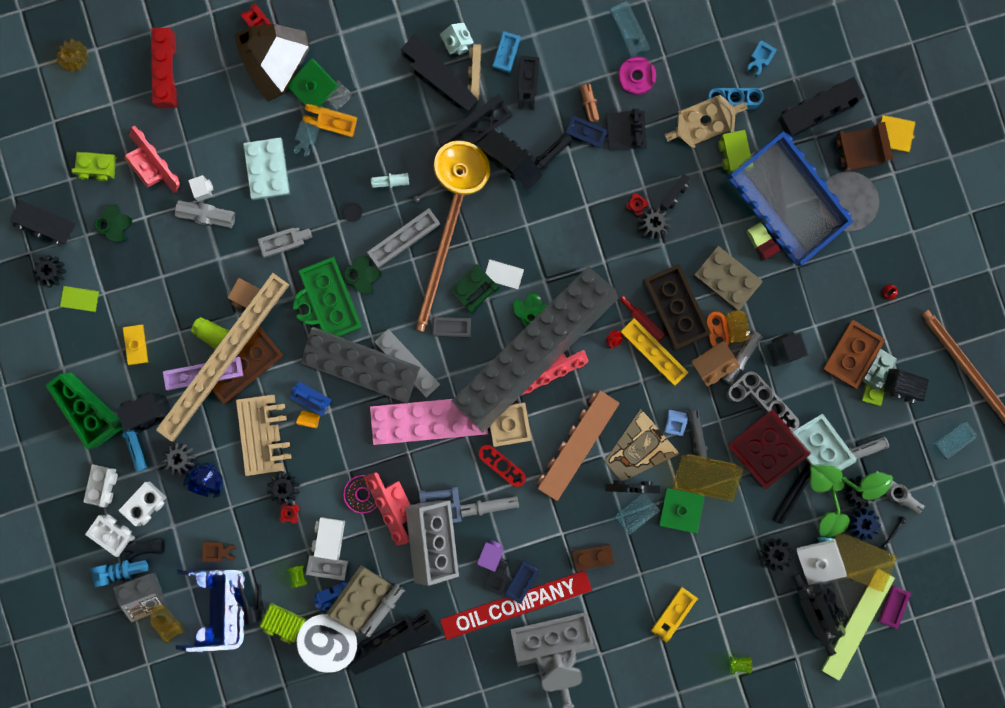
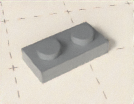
M309 555L306 575L345 581L348 561Z

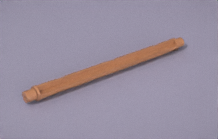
M453 193V200L424 301L416 321V330L424 332L425 326L428 324L431 306L457 216L465 196L462 194Z
M926 310L921 314L926 320L925 323L939 338L943 346L1005 424L1004 404L941 325L936 316L932 315L929 310Z

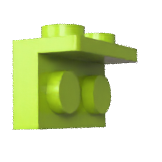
M77 152L75 168H72L71 172L77 178L85 180L89 179V177H96V180L107 181L108 178L114 179L116 156Z

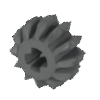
M658 207L655 213L652 208L648 209V213L643 212V218H640L638 221L644 224L639 226V230L645 229L646 231L643 233V236L645 237L649 233L650 240H653L654 235H656L658 240L661 239V234L666 236L667 231L665 229H670L671 227L670 224H667L670 221V217L664 218L667 212L663 211L660 214V208ZM653 220H656V224H659L656 228L653 227Z
M175 443V448L168 446L170 453H163L164 456H167V459H163L162 463H168L165 469H171L172 475L178 472L179 476H181L184 471L189 473L190 468L188 465L195 466L191 459H196V456H190L193 449H187V444L181 446L180 443ZM176 456H180L183 459L182 462H178Z

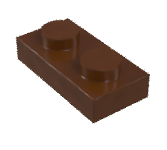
M610 544L572 551L576 571L614 564Z

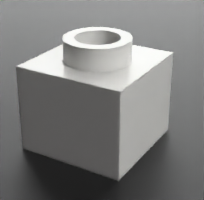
M202 175L188 180L193 196L198 202L213 197L211 193L213 186L210 179L207 180Z

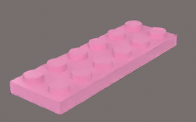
M452 399L370 407L373 445L487 435L488 428L482 433L455 407L451 401Z

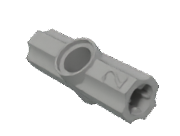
M178 200L175 207L176 217L193 220L202 225L232 228L235 222V212L218 209L209 204H194Z

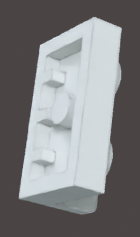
M92 464L84 503L99 505L100 507H108L113 500L112 487L116 484L118 477L116 469Z
M108 514L106 516L99 515L85 535L115 557H119L128 542L133 541L135 537L131 534L132 531L129 528L116 524L117 520Z

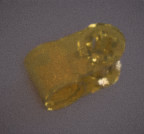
M156 605L152 608L151 625L166 644L170 643L171 639L178 634L184 633L181 623L171 614L167 607ZM157 615H162V616H164V617L161 618V619H157V618H156Z

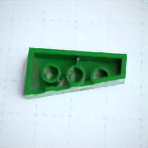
M72 372L60 374L45 385L87 450L99 447L123 429L119 418Z

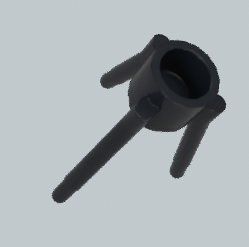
M241 582L238 583L245 608L242 607L233 587H229L245 624L260 621L259 615L263 614L261 608V585L258 584L257 609L255 605H248Z

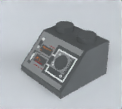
M156 572L113 588L120 608L131 623L168 609Z

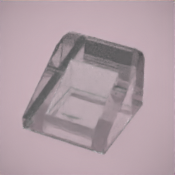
M339 80L336 81L339 85L338 88L327 99L337 110L351 98V92Z

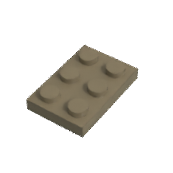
M720 246L713 251L694 275V277L736 311H740L763 282Z
M361 565L327 614L329 617L358 633L392 584Z

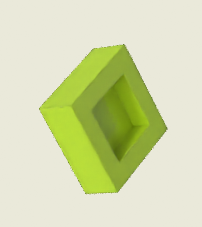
M865 383L861 401L881 406L885 393L884 387L877 391Z

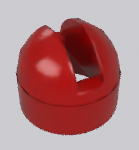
M892 284L884 286L881 290V295L886 300H892L898 294V289ZM893 288L894 291L888 296L886 293Z

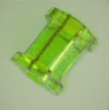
M304 565L287 569L292 583L290 588L308 584L304 578Z
M730 656L731 674H735V672L751 674V656L746 658Z

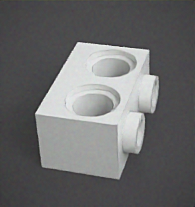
M145 482L119 511L134 526H141V524L144 526L152 518L150 515L154 510L158 511L165 504L163 501L167 497L151 482ZM149 493H153L155 496L153 503H149L147 500ZM136 507L141 509V516L139 518L134 515Z

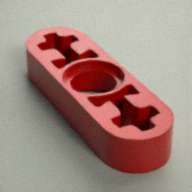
M484 445L480 448V459L511 485L520 487L525 483V473L494 447ZM490 448L492 450L491 454L496 457V454L500 456L495 460L493 466L490 464L493 461L489 457L483 458L484 453L482 451L484 449L488 450ZM500 460L508 463V468L504 472L497 469V463ZM511 466L515 468L512 471L516 475L521 473V483H513L514 478L510 474L508 478L505 476L510 471Z

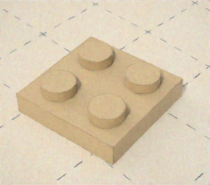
M525 403L511 405L490 425L494 447L532 441Z

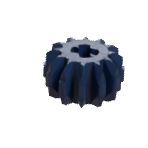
M863 508L862 511L855 509L856 516L854 514L849 515L853 521H850L849 525H852V527L848 531L850 533L855 532L854 538L860 537L861 541H865L867 537L872 540L873 534H879L875 528L881 527V524L876 523L880 517L874 516L875 511L870 510L868 512L867 508ZM863 521H867V524H865L866 528L861 527Z

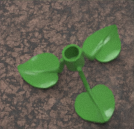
M811 465L810 485L812 489L816 492L831 490L836 507V514L832 512L826 513L820 520V535L823 538L833 537L843 533L849 526V517L846 514H840L835 492L843 489L844 483H847L858 492H862L864 499L874 500L883 496L888 491L893 480L892 475L879 472L871 473L863 478L861 487H858L846 477H843V473L837 467Z

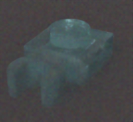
M303 121L300 122L295 138L300 143L296 145L294 153L298 154L300 148H304V156H309L310 149L308 146L309 144L315 145L320 129L318 126Z

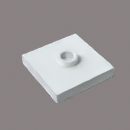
M835 539L797 548L808 585L815 582H825L847 577Z

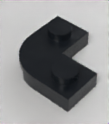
M614 480L613 484H606L605 492L660 493V486L653 485L652 481H641V485L625 484L624 480Z

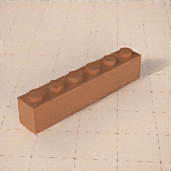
M599 391L598 394L593 393L588 401L591 403L588 410L583 409L578 417L581 421L577 426L573 425L568 433L570 435L567 443L565 441L562 442L557 450L560 454L556 459L554 457L551 459L547 466L550 468L546 475L542 473L537 481V484H539L538 489L556 501L559 500L620 404L602 391Z

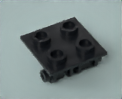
M635 108L630 112L606 113L609 151L647 148L644 111H639L638 108Z

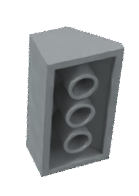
M450 500L406 506L414 583L429 586L459 577Z

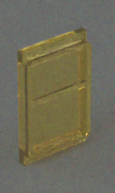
M682 455L673 489L734 502L739 482L742 478L743 468L738 467L736 464L700 456Z
M841 533L837 535L835 540L847 577L883 592L898 556L847 534Z

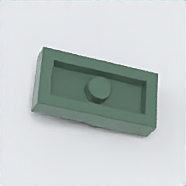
M880 349L862 381L879 391L887 379L888 370L893 368L897 359Z

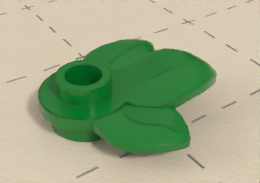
M533 292L526 297L525 302L514 300L513 311L521 319L523 326L527 327L532 322L527 318L533 317L535 319L548 305H542L539 295Z

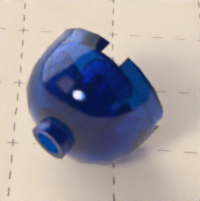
M204 463V465L194 466L188 471L183 486L188 485L187 490L195 494L208 497L209 493L214 494L213 498L220 497L223 488V477L213 464Z

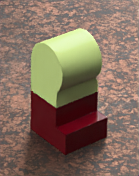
M761 222L746 231L762 262L780 251V248L774 243Z

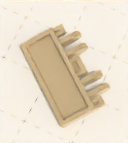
M275 395L236 400L245 476L284 471L283 463L275 464V461L291 459V454L274 456L273 449L290 447V442L273 444L275 441H280L279 425H270V423L287 420L286 416L283 415L269 418V411L285 409V404L268 406L270 403H276Z

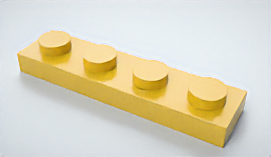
M635 318L621 331V334L673 386L689 373Z

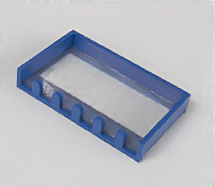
M783 131L778 133L727 175L726 178L795 266H801L854 221L851 219L850 212L840 205L839 198L830 192L826 181L816 174V168L806 161L802 150L795 147L792 137Z

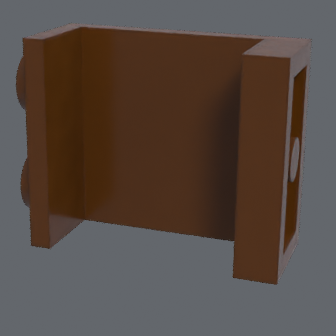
M885 122L877 123L875 127L847 133L839 131L836 135L835 145L840 150L839 163L841 167H844V172L889 163L893 159Z

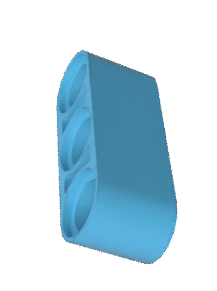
M715 88L710 91L706 100L711 99V96L721 95L733 106L745 101L748 108L746 110H753L760 105L764 96L762 91L757 88ZM730 96H737L739 102L731 101ZM749 96L757 97L758 102H752Z

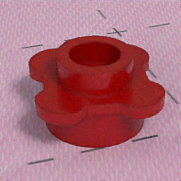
M634 193L630 202L626 203V209L632 210L637 216L642 215V210L648 206V200L643 199L637 193Z
M615 330L609 333L605 342L611 350L621 344L623 334H621V331Z
M285 503L282 504L280 507V521L283 523L286 521L297 523L299 520L297 517L300 509L297 504L293 506L286 505Z

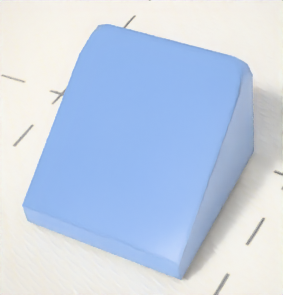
M669 410L664 432L683 436L688 420L687 413Z

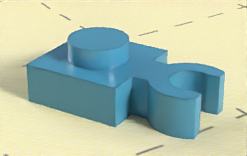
M760 41L750 57L754 62L748 65L746 71L749 72L752 67H755L757 69L755 76L758 77L762 71L761 65L767 67L777 49Z

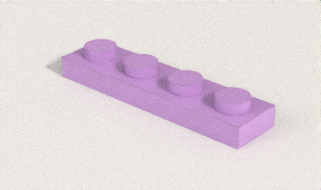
M240 357L234 359L219 381L243 377ZM205 363L163 371L166 391L188 387Z

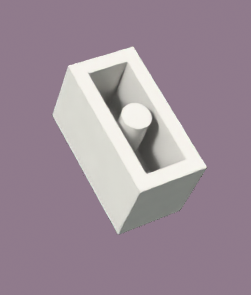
M321 517L320 521H316L315 532L318 534L317 540H313L312 544L314 557L332 560L339 559L345 526L344 520Z

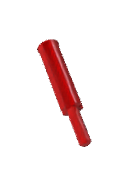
M624 296L620 298V301L632 312L631 316L658 342L665 337L666 334L639 307L636 309Z

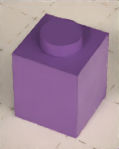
M493 540L490 543L486 542L477 564L495 572L504 551L501 548L502 544Z

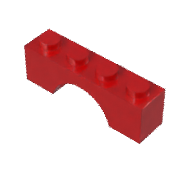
M151 28L152 103L158 109L177 108V94L173 78V56L176 53L175 33L171 28Z

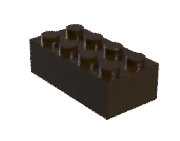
M680 264L645 278L642 281L673 351L711 334Z

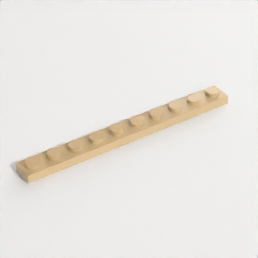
M274 273L271 274L156 429L171 442H174L289 286L288 283Z

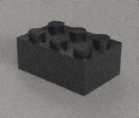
M148 391L138 395L137 400L132 402L127 400L119 404L120 408L115 409L124 431L141 433L162 423L170 412L171 407L166 396L149 393Z

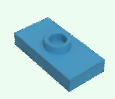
M505 31L502 32L492 65L493 69L507 73L511 72L521 36Z

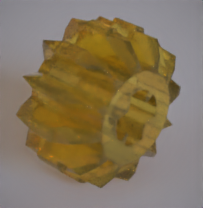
M70 39L68 43L63 40L64 46H58L60 52L55 53L59 58L57 60L58 64L62 65L64 70L69 69L71 72H75L76 68L82 70L81 65H87L85 59L90 58L86 53L88 51L87 47L83 46L81 41L76 42L74 39Z
M744 310L728 313L726 315V322L730 341L732 343H741L749 340L750 327Z

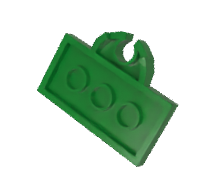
M335 257L299 270L305 289L298 292L295 296L293 309L298 310L302 305L309 307V312L306 315L299 314L296 316L300 321L312 326L320 324L323 331L339 337L363 328Z

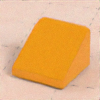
M301 411L296 423L302 426L318 428L320 415Z

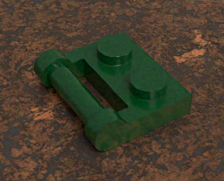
M476 264L449 291L473 315L476 312V308L500 288ZM487 283L489 287L472 303H469L467 299L483 284Z

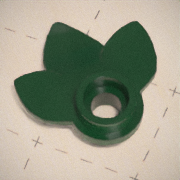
M117 204L110 205L104 209L102 216L95 220L94 228L99 234L106 235L110 241L122 242L126 240L123 231L130 227L133 220L128 215L119 214ZM106 222L107 227L102 229V224Z
M369 256L358 257L354 261L353 266L347 267L343 274L348 284L354 285L358 292L364 294L373 293L371 283L378 280L382 275L379 269L369 266ZM352 272L357 274L354 279L350 278Z

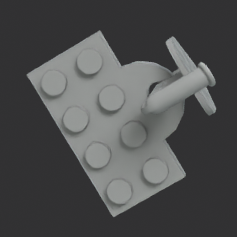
M587 613L511 629L518 666L538 662L540 668L547 673L541 679L543 689L546 691L560 690L563 703L562 708H574L568 688L582 682L580 670L572 668L576 661V653L595 649Z

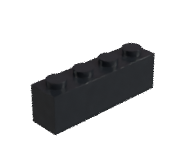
M794 331L784 333L772 339V343L767 345L774 367L808 356L801 332L797 334Z

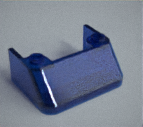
M235 569L177 570V574L196 575V583L199 587L210 588V627L200 628L196 632L195 644L176 645V649L184 652L236 649L240 647L243 642L244 603L238 583L241 582L244 588L242 572Z

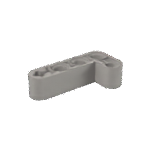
M751 371L743 374L726 390V397L730 402H739L749 394L765 413L769 412L774 404H777L780 407L778 416L784 417L782 420L786 425L787 422L785 420L792 421L790 424L792 427H789L792 432L798 429V418L756 372ZM748 375L754 379L752 386H749L745 381ZM733 388L740 391L738 399L733 398L731 395ZM760 390L766 391L767 398L765 400L759 398Z

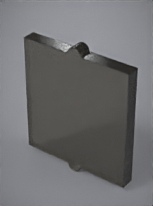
M846 577L832 580L829 586L830 590H833L836 595L838 608H841L844 615L850 618L866 588L853 582V579Z

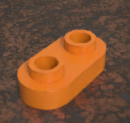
M712 312L706 318V323L711 332L708 336L712 348L718 345L716 338L720 337L722 342L725 341L728 346L730 339L726 318L721 312ZM717 319L719 321L718 325H714L712 320Z

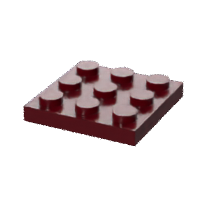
M773 409L727 445L765 490L811 454Z

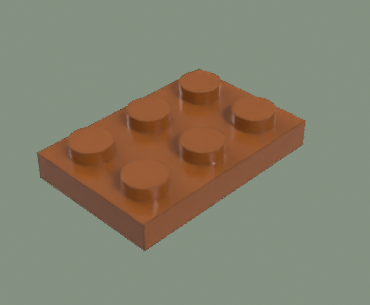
M851 320L822 370L852 388L857 389L886 339L856 321Z

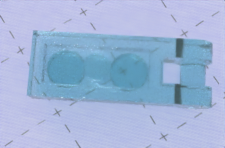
M628 1L611 8L612 17L631 57L638 55L637 53L642 50L643 52L649 50L647 40ZM638 39L640 44L634 46L632 41Z

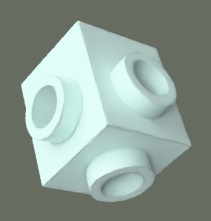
M464 23L451 24L440 34L449 54L458 53V55L467 52L468 47L474 43Z

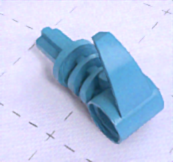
M128 560L122 562V565L121 563H116L115 566L114 564L109 565V568L108 564L90 568L93 586L99 587L111 584V581L116 582L117 578L119 581L124 578L126 580L132 579L133 574L148 571L147 561L142 560L130 563Z

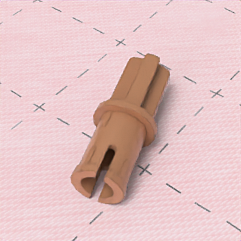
M584 84L579 87L583 99L582 106L585 107L588 121L596 122L599 120L596 108L597 100L594 99L591 84H588V86Z

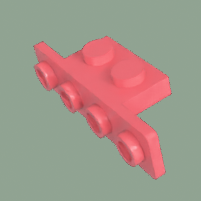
M135 125L132 126L129 137L138 148L126 154L124 159L147 188L163 179L171 191L176 193L180 186L178 177L171 173L167 163L157 155L156 149L147 142L143 132L138 130Z
M582 350L568 358L563 353L523 394L530 393L558 377L565 376L576 368L583 367L589 362L585 351Z
M377 472L364 476L366 486L382 514L383 521L387 525L393 541L397 546L407 544L409 537L402 524L407 521L405 507L410 506V503L400 482H394L384 488Z

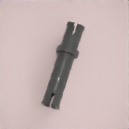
M699 410L687 412L694 447L692 451L695 452L697 469L710 467L706 451L708 447L705 446Z

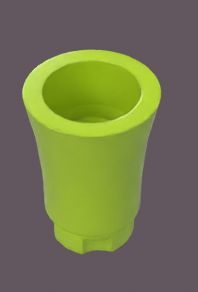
M202 317L196 319L191 329L192 334L215 350L230 331Z

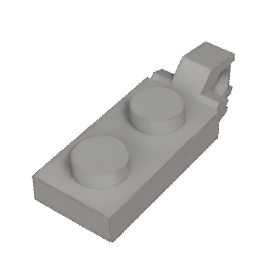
M290 228L257 240L262 256L266 258L304 245L303 240L312 238V234L309 228L302 231L299 228Z

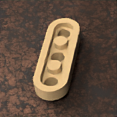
M473 44V48H469V59L473 60L472 66H469L468 78H472V83L468 85V89L479 100L481 44Z

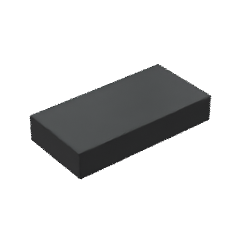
M433 317L432 336L471 338V318Z

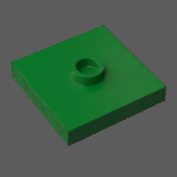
M310 59L294 77L288 88L304 105L310 104L320 108L339 85L314 59Z
M666 488L659 526L698 533L705 496Z

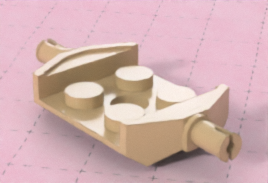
M718 95L678 112L676 130L665 134L666 139L670 141L681 137L688 145L694 148L695 144L729 130L734 132L735 115L748 109L744 101L733 106L724 97ZM708 115L711 117V120L708 123H702L700 121L701 117Z

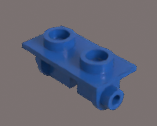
M299 381L292 388V394L289 397L321 416L324 415L332 399Z
M343 581L332 586L333 594H331L329 588L316 593V596L313 597L316 603L315 607L320 612L329 611L349 581Z

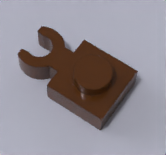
M203 541L202 562H222V557H226L228 560H235L236 556H230L228 551L236 549V545H228L226 548H223V542Z

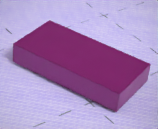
M891 585L878 622L898 629L911 593Z

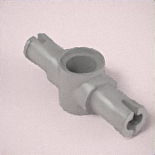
M892 480L890 488L885 493L887 498L891 501H896L901 506H906L916 515H919L922 512L919 509L923 510L925 505L914 499L904 485L897 484ZM895 488H899L901 492L898 498H895L893 494Z

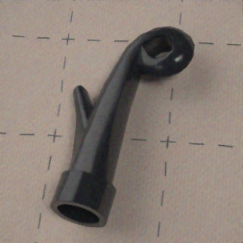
M154 538L149 541L128 542L122 552L131 553L124 559L130 560L136 556L149 553L164 554L165 540L163 538Z

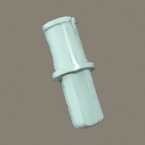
M389 173V176L371 178V186L373 188L386 186L392 188L394 186L409 185L408 173L394 175Z

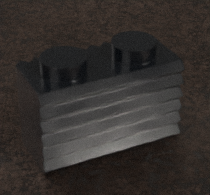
M889 369L884 392L890 393L889 397L896 399L903 397L904 402L916 404V401L923 402L925 400L924 397L927 393L929 380L899 369Z

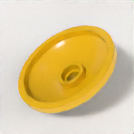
M452 141L442 146L437 152L434 159V172L438 181L446 189L456 194L467 195L475 193L484 187L490 175V164L484 152L476 145L466 141Z

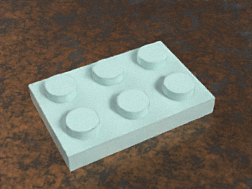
M275 138L243 143L251 199L256 200L289 195L282 139Z
M823 414L793 432L811 452L806 458L811 465H829L837 467L842 471L856 462L854 455Z

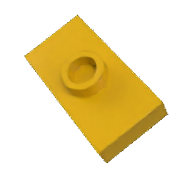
M141 324L123 327L128 365L149 363L144 326Z

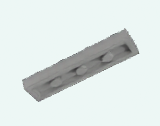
M427 209L367 253L376 266L380 268L437 228L440 223L432 211Z
M389 329L375 341L385 354L420 367L415 386L426 398L440 386L439 382Z

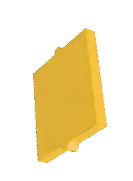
M883 115L881 122L886 124L891 149L909 153L911 142L914 138L915 122Z

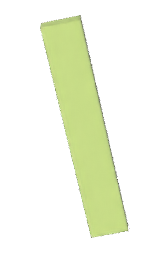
M878 568L875 569L844 626L846 634L837 639L833 646L836 654L828 656L821 671L837 680L841 679L892 585L894 577Z

